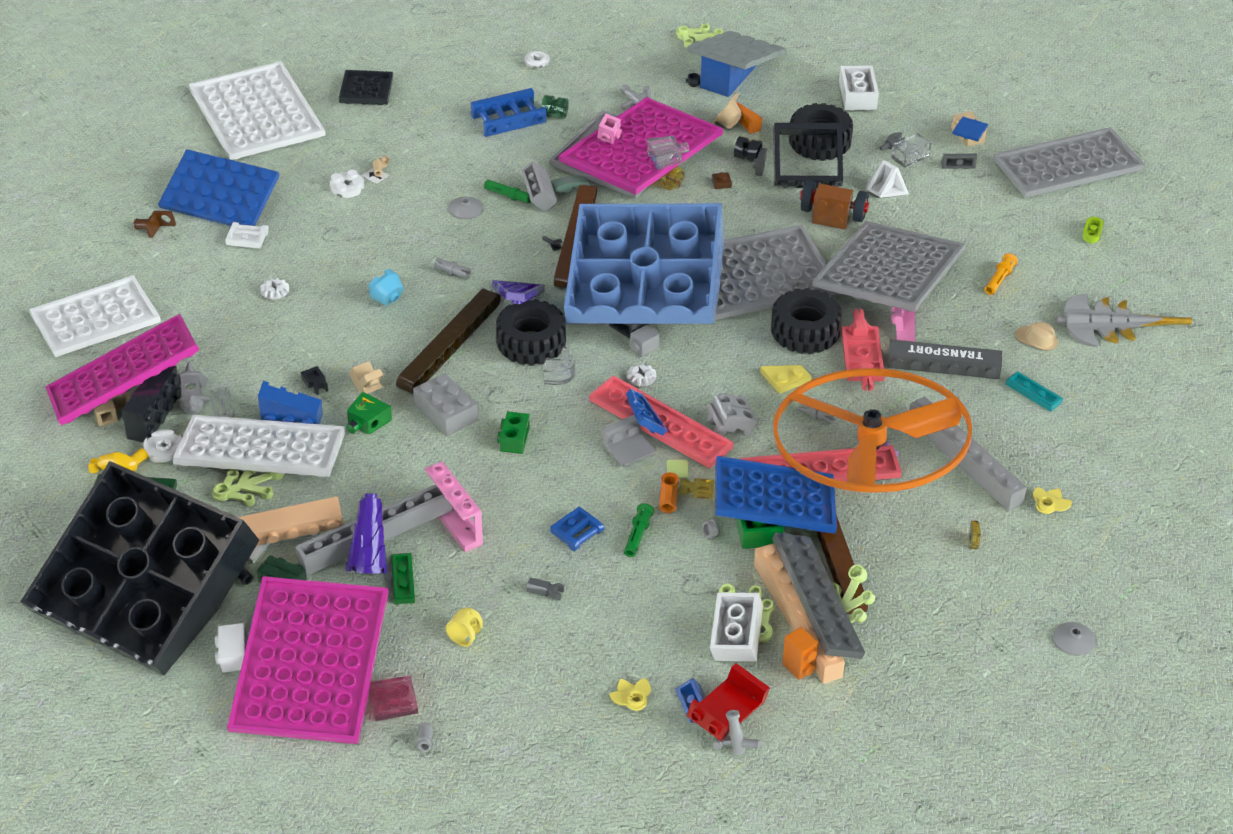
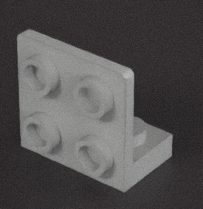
M635 415L603 427V446L622 467L629 466L655 454V449L639 433L640 425Z

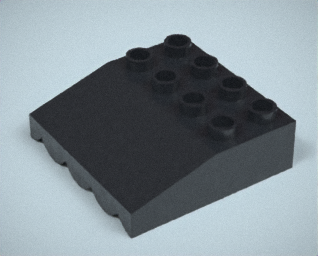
M109 461L20 602L31 612L165 675L218 611L260 540L244 520Z

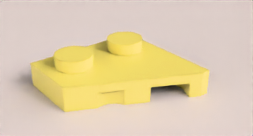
M802 365L760 367V373L779 394L811 381V375Z

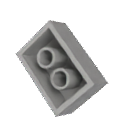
M441 374L413 388L414 405L446 436L478 421V404L447 374Z

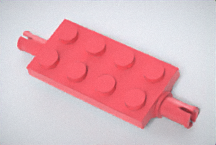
M855 309L853 311V323L850 326H841L845 370L861 368L884 369L878 326H870L864 318V311L860 309L859 314L858 309ZM885 376L848 377L847 381H862V389L867 391L866 386H868V391L874 389L873 381H884Z

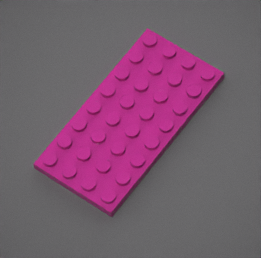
M177 314L45 386L57 420L61 426L71 423L76 417L89 413L98 405L105 404L111 398L124 394L129 388L140 385L151 376H157L162 370L175 366L186 357L193 356L199 351V348L181 314Z

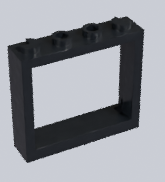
M774 122V186L804 188L806 181L816 182V188H818L819 183L836 187L842 186V123ZM780 135H836L837 176L780 175Z

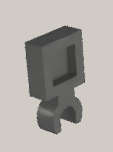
M760 148L758 157L754 158L753 168L756 169V176H762L767 158V148Z

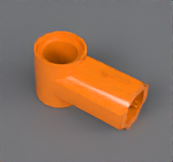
M667 472L662 475L659 510L670 514L676 511L679 477L673 472Z

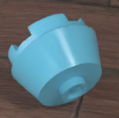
M391 269L385 270V274L380 278L376 276L368 285L370 297L383 305H389L397 301L404 290L398 273H394Z

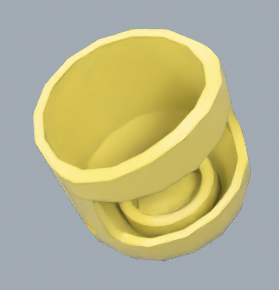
M464 607L458 610L446 625L447 635L460 646H470L475 639V634L479 633L482 628L483 620L481 615L472 608ZM468 636H470V641H465V639Z

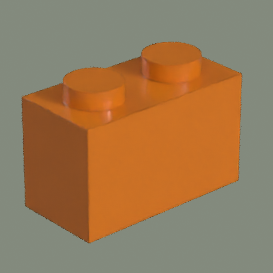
M802 627L785 636L782 665L798 680L814 672L818 641Z

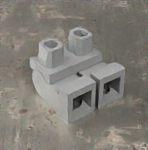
M721 393L715 396L712 401L713 403H709L707 406L710 412L707 416L708 422L716 425L713 431L725 437L727 432L734 433L736 429H740L742 434L749 436L758 423L746 397Z

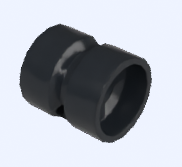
M739 136L734 146L733 155L735 158H747L748 161L754 162V158L758 157L760 148H763V143L754 139L749 141V138Z

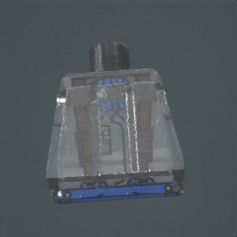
M674 136L647 139V154L657 170L681 163L682 153L689 152L688 143H678Z

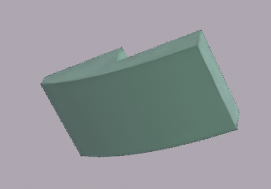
M567 176L551 181L554 191L560 194H564V192L571 193L572 188L578 190L579 185L589 186L590 184L583 176Z

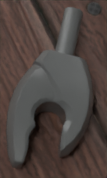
M901 132L892 133L887 137L885 144L879 149L881 151L886 148L899 149L904 145L906 139L905 137L900 138L902 137Z

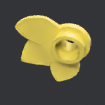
M1037 487L1033 491L1036 509L1041 513L1050 514L1054 511H1065L1072 505L1071 500L1062 499L1059 488L1046 492L1042 488Z
M646 678L639 680L635 685L620 679L617 691L610 693L609 696L614 703L625 705L631 710L638 711L646 707L647 696L651 693V687Z

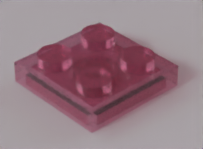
M411 675L371 682L369 694L375 721L418 714V705Z

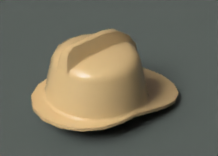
M738 92L717 115L713 124L719 122L727 129H731L740 120L741 110L736 104L739 96Z
M1037 322L1030 326L1020 327L1015 331L1016 339L1024 344L1048 351L1057 347L1058 340L1055 336V331L1048 323Z

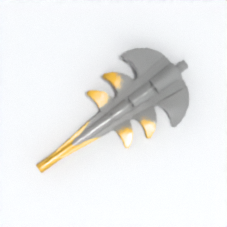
M1079 294L1071 297L1065 305L1064 316H1056V323H1064L1073 339L1081 344L1098 347L1099 345L1094 336V330H1098L1105 340L1117 344L1119 339L1114 329H1119L1125 338L1135 341L1136 337L1132 327L1192 324L1191 317L1131 314L1127 309V300L1121 301L1117 305L1115 312H1112L1108 304L1109 297L1099 300L1095 309L1091 310L1087 303L1088 294Z

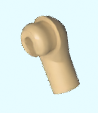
M382 156V158H378L373 162L375 176H381L382 169L386 168L390 163V159L387 156Z

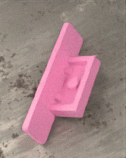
M892 307V312L895 313H891L892 324H896L897 340L916 342L915 312Z

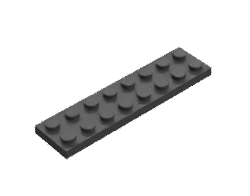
M775 532L772 540L825 655L862 659L865 651L811 538Z

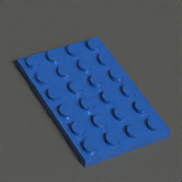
M186 149L158 205L162 209L232 226L233 222H237L240 225L255 226L280 174L278 171Z
M716 456L715 515L835 534L837 520L834 487L814 481L792 467ZM814 471L820 475L834 479L833 474Z

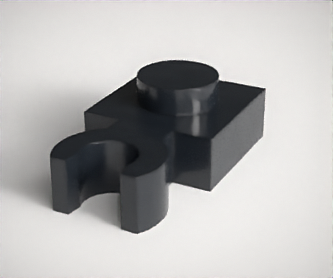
M318 366L300 372L308 388L313 387L316 395H319V389H324L328 392L326 378Z

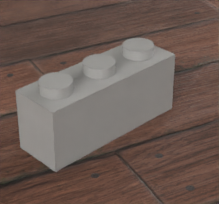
M533 160L521 171L531 202L545 212L554 206L557 199L547 170Z

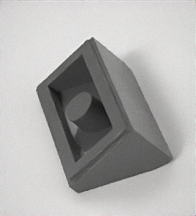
M977 153L943 154L941 159L942 169H975Z

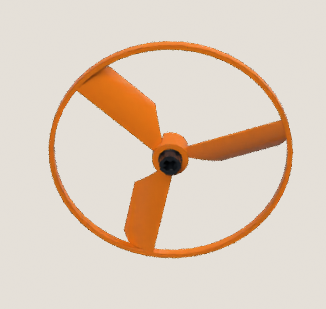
M861 368L826 374L796 388L778 407L773 422V434L776 447L782 457L790 466L806 477L843 490L879 493L901 491L922 486L954 469L969 450L972 439V422L964 404L952 392L932 380L898 370ZM857 376H886L919 383L937 391L947 399L884 418L875 409L865 411L864 415L860 417L853 412L802 393L837 379ZM792 401L857 424V439L860 443L848 458L847 482L835 480L811 471L797 462L783 447L777 428L782 413ZM963 415L967 425L968 436L962 450L952 461L941 469L917 479L892 484H875L876 450L887 440V427L904 432L914 438H919L958 425Z

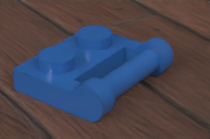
M580 506L550 526V532L565 542L570 550L574 552L586 540L596 533L600 534L605 529L598 519ZM588 525L591 526L590 529H588L587 531H585L583 534H581L580 536H578L576 539L573 537L574 535H576L578 532H580L581 530H583V529H584L585 527H587Z

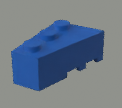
M263 380L258 394L261 420L320 424L323 415L322 400L300 392L298 394L288 392L282 386L280 389L268 385L269 382Z

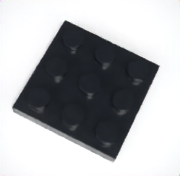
M345 70L339 94V103L388 105L394 78L393 71Z

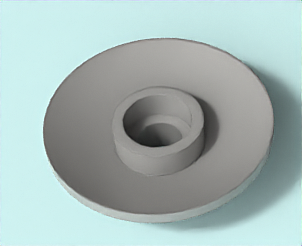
M459 197L450 202L448 209L449 213L455 218L472 219L482 213L483 205L476 198Z
M1063 623L1055 629L1053 634L1055 645L1061 651L1070 655H1085L1095 647L1096 638L1094 633L1087 626L1080 623Z

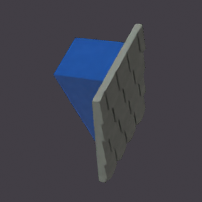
M734 31L717 34L712 38L696 41L687 46V51L701 55L700 88L729 97L758 64L785 55V49L779 45H769L766 41L755 40L750 36H741V34Z

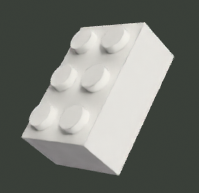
M873 65L840 66L839 85L844 109L850 111L877 110L879 92Z
M717 593L710 650L715 661L757 662L763 603L759 593Z

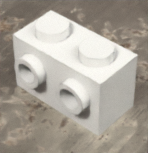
M244 623L218 626V635H215L216 648H219V651L215 652V660L217 665L220 664L222 673L241 670L247 645V633Z

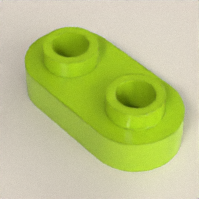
M1095 216L1087 218L1082 238L1087 243L1098 242L1104 221Z

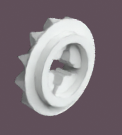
M534 51L525 56L524 62L526 66L531 68H544V66L549 65L550 57L544 52Z
M270 278V281H264V284L260 285V292L267 299H280L288 294L289 284L285 282V279L279 280V278L273 280Z
M644 363L642 365L636 364L635 367L630 366L626 377L635 386H648L656 380V370L652 369L651 365L645 366Z

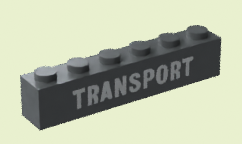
M890 339L887 368L1000 379L1002 351Z

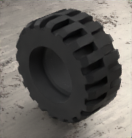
M812 103V105L807 104L803 108L800 107L791 116L790 123H842L843 154L851 147L853 120L842 108H837L832 104ZM789 135V143L793 150L798 154H802L805 158L809 157L811 160L820 159V161H825V159L833 160L837 157L836 135Z
M798 288L792 292L791 290L787 291L784 295L782 294L773 304L771 317V333L773 338L783 348L787 347L792 352L797 351L800 354H803V352L808 354L823 352L824 349L827 350L832 347L840 336L841 307L833 297H830L825 292L821 293L817 289L810 290V288L800 290Z
M539 299L522 302V304H509L499 313L496 319L497 347L503 356L521 365L529 364V366H534V364L539 363L541 365L546 361L550 362L554 357L557 358L565 348L566 318L562 311L554 304L550 305L549 302L544 300L542 302ZM527 331H536V333H525V332H527Z

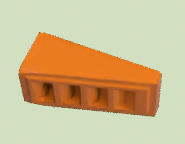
M737 102L736 104L742 113L738 122L750 134L761 131L762 117Z

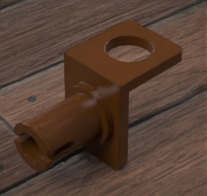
M153 211L148 219L136 218L134 220V228L136 230L146 229L149 238L154 237L160 226H176L172 211ZM162 215L168 216L170 222L164 221Z

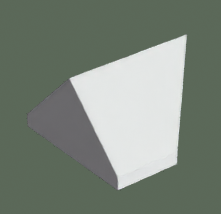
M885 160L880 164L866 189L880 198L909 194L898 167Z

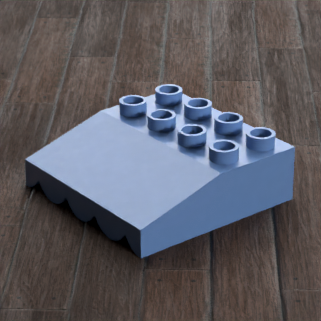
M722 203L579 204L564 303L566 323L714 324L724 245Z

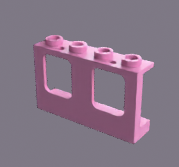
M443 461L425 468L426 473L452 505L453 511L439 516V519L464 552L483 545L481 510Z

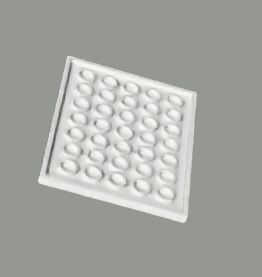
M281 61L189 84L192 95L228 158L231 160L325 136V129Z

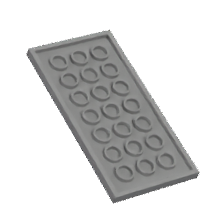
M1111 127L1000 152L993 156L996 164L1025 198L1144 170L1145 166Z

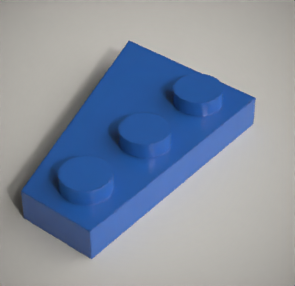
M630 388L626 396L638 424L646 427L651 433L656 432L663 436L668 431L644 395Z

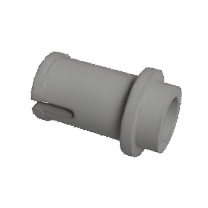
M424 722L419 725V738L416 740V745L421 751H429L434 745L432 739L433 726L430 723Z

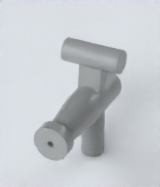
M623 85L620 91L628 97L629 101L621 104V109L625 110L645 97L652 99L650 87L645 86L643 88L644 92L637 94L628 85Z
M730 710L726 713V718L729 720V735L722 741L717 739L713 746L716 750H720L723 745L731 744L733 754L742 755L746 752L745 747L760 749L762 742L761 740L744 738L738 720L740 717L739 711Z

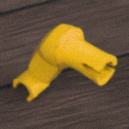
M143 448L138 449L131 456L114 452L101 455L99 459L92 458L87 466L90 473H97L100 471V468L104 470L108 462L112 461L135 472L137 471V466L145 459H148V453Z

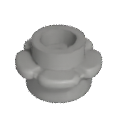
M708 519L703 523L702 531L704 536L714 539L720 532V526L714 519Z

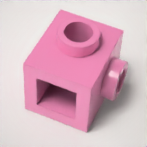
M605 114L599 124L597 138L613 144L616 138L619 139L622 129H620L621 119Z

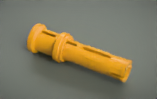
M1012 253L1004 254L1002 262H999L996 266L995 274L984 288L986 294L994 295L1005 276L1011 274L1012 268L1018 263L1015 255Z

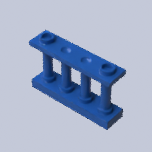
M532 88L473 101L471 102V116L473 119L480 117L483 119L484 136L488 137L546 123V108L536 109L534 106V91ZM528 107L530 111L521 113L519 108ZM510 110L514 112V115L510 116L504 114V112ZM497 114L499 118L490 120L489 115Z

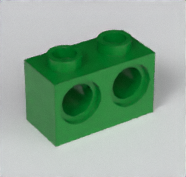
M507 411L505 419L501 420L502 431L498 432L497 443H500V452L523 454L530 430V414Z

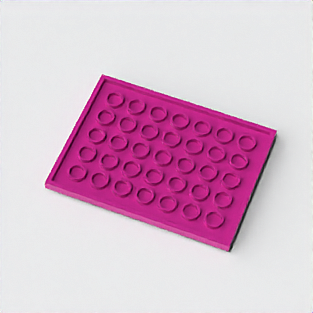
M645 97L616 117L621 119L620 129H622L619 139L616 138L613 144L597 138V129L561 153L559 161L637 195L721 136L723 128ZM687 148L688 152L681 153L680 149ZM672 152L670 155H663L664 153ZM654 153H656L657 155L658 153H660L662 156L665 157L670 156V158H665L664 160L671 162L667 165H664V167L660 165V169H656L654 164H659L663 162V159L661 157H657L661 161H658V163H653L651 160L652 158H650L649 156L650 154H652V156H655Z
M263 576L227 725L228 732L359 744L389 593L388 588Z

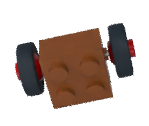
M806 181L800 193V207L805 212H810L813 207L812 223L846 230L851 216V209H853V221L863 222L865 214L869 210V194L865 191H859L856 200L853 202V190L819 183L816 191V182Z

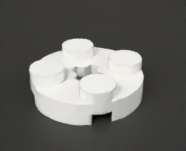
M352 169L348 172L331 175L330 190L336 196L341 194L343 198L355 197L361 193L362 188L364 189V179L361 175L357 174L356 170Z
M159 430L151 434L152 437L148 440L147 438L144 440L143 446L148 453L149 461L151 463L173 461V456L182 437L179 434H174L172 430Z

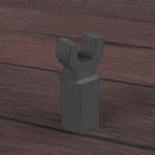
M530 577L526 590L529 593L546 597L551 596L554 600H560V592L564 593V585L561 583L551 584L548 581Z

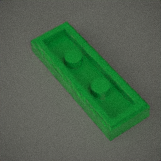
M412 553L391 554L394 605L415 603Z

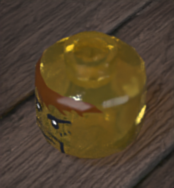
M677 166L662 176L660 182L667 190H677L680 188L685 174L682 168Z

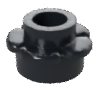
M698 73L688 74L686 83L691 87H697L700 85V75Z

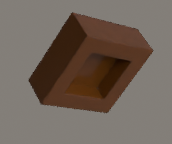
M729 172L712 174V182L715 189L732 188Z

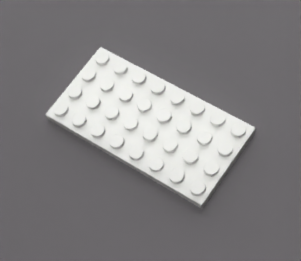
M193 415L173 456V464L200 466L202 468L212 467L238 469L241 471L250 470L330 477L345 434V426Z

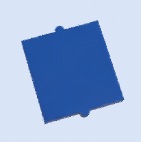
M962 117L952 131V134L978 142L987 129L988 124L977 121V119Z

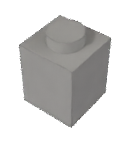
M649 325L630 334V348L641 357L659 348V333Z

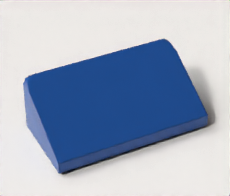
M691 678L675 689L686 715L692 700L695 699L697 702H700L706 697L700 684L694 678Z

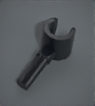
M546 236L542 237V240L551 245L553 251L562 249L560 245L562 243L561 239L551 240Z

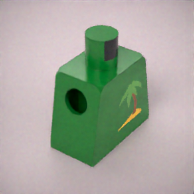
M362 392L347 410V431L351 434L358 430L366 434L375 432L392 420L391 406Z

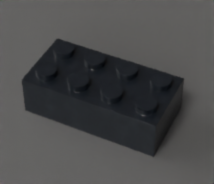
M176 365L162 370L157 376H151L144 380L123 408L122 415L127 439L144 443V440L152 437L151 434L157 431L160 425L165 422L169 411H172L175 402L181 397L180 376Z

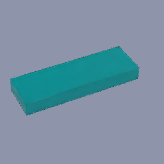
M1019 371L1006 379L1005 385L1050 412L1063 401L1062 397Z

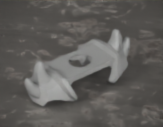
M188 362L186 370L179 373L181 397L177 400V403L186 414L195 415L201 411L205 403L211 400L209 397L201 395L200 386L203 388L209 379L200 371L193 370L191 362ZM188 384L196 386L192 391L185 388Z

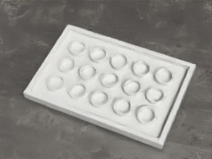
M134 275L29 309L33 320L55 357L161 322L159 314Z

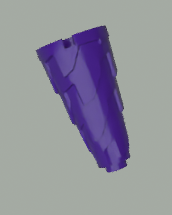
M365 493V497H361L359 501L357 520L348 561L346 562V571L351 572L352 569L356 573L381 574L382 572L386 574L388 564H386L381 498H377V494Z

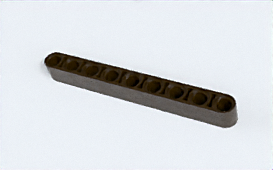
M485 288L481 289L400 373L396 381V387L414 394L413 388L427 382L496 310L500 304L501 295Z

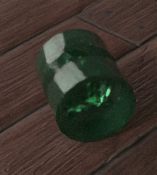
M544 95L541 108H546V117L554 115L555 118L564 120L568 113L569 100L568 98L558 97L556 99L555 96Z

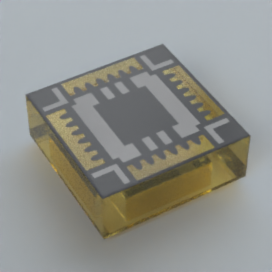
M971 521L969 530L970 549H978L981 537L980 525L978 521Z

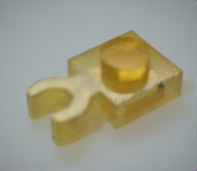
M695 478L694 482H690L688 479H680L679 494L687 495L693 493L692 498L712 499L714 480Z

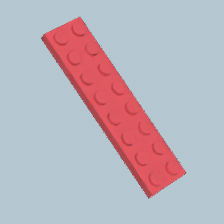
M614 375L589 395L591 402L619 418L625 419L634 415L626 393L631 388L643 394L668 431L662 436L656 432L651 433L646 427L641 425L640 430L709 469L715 465L716 456L724 457L733 449L734 442Z
M893 445L880 446L876 450L875 480L901 478L902 472ZM855 448L793 453L790 455L811 471L830 473L834 475L835 480L847 482L848 458ZM782 455L740 458L741 460L792 467Z

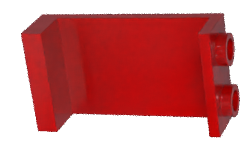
M735 663L731 667L727 679L700 702H697L695 699L691 701L686 716L719 741H722L729 735V720L726 718V713L730 710L739 711L740 717L738 720L741 724L765 702L770 687Z

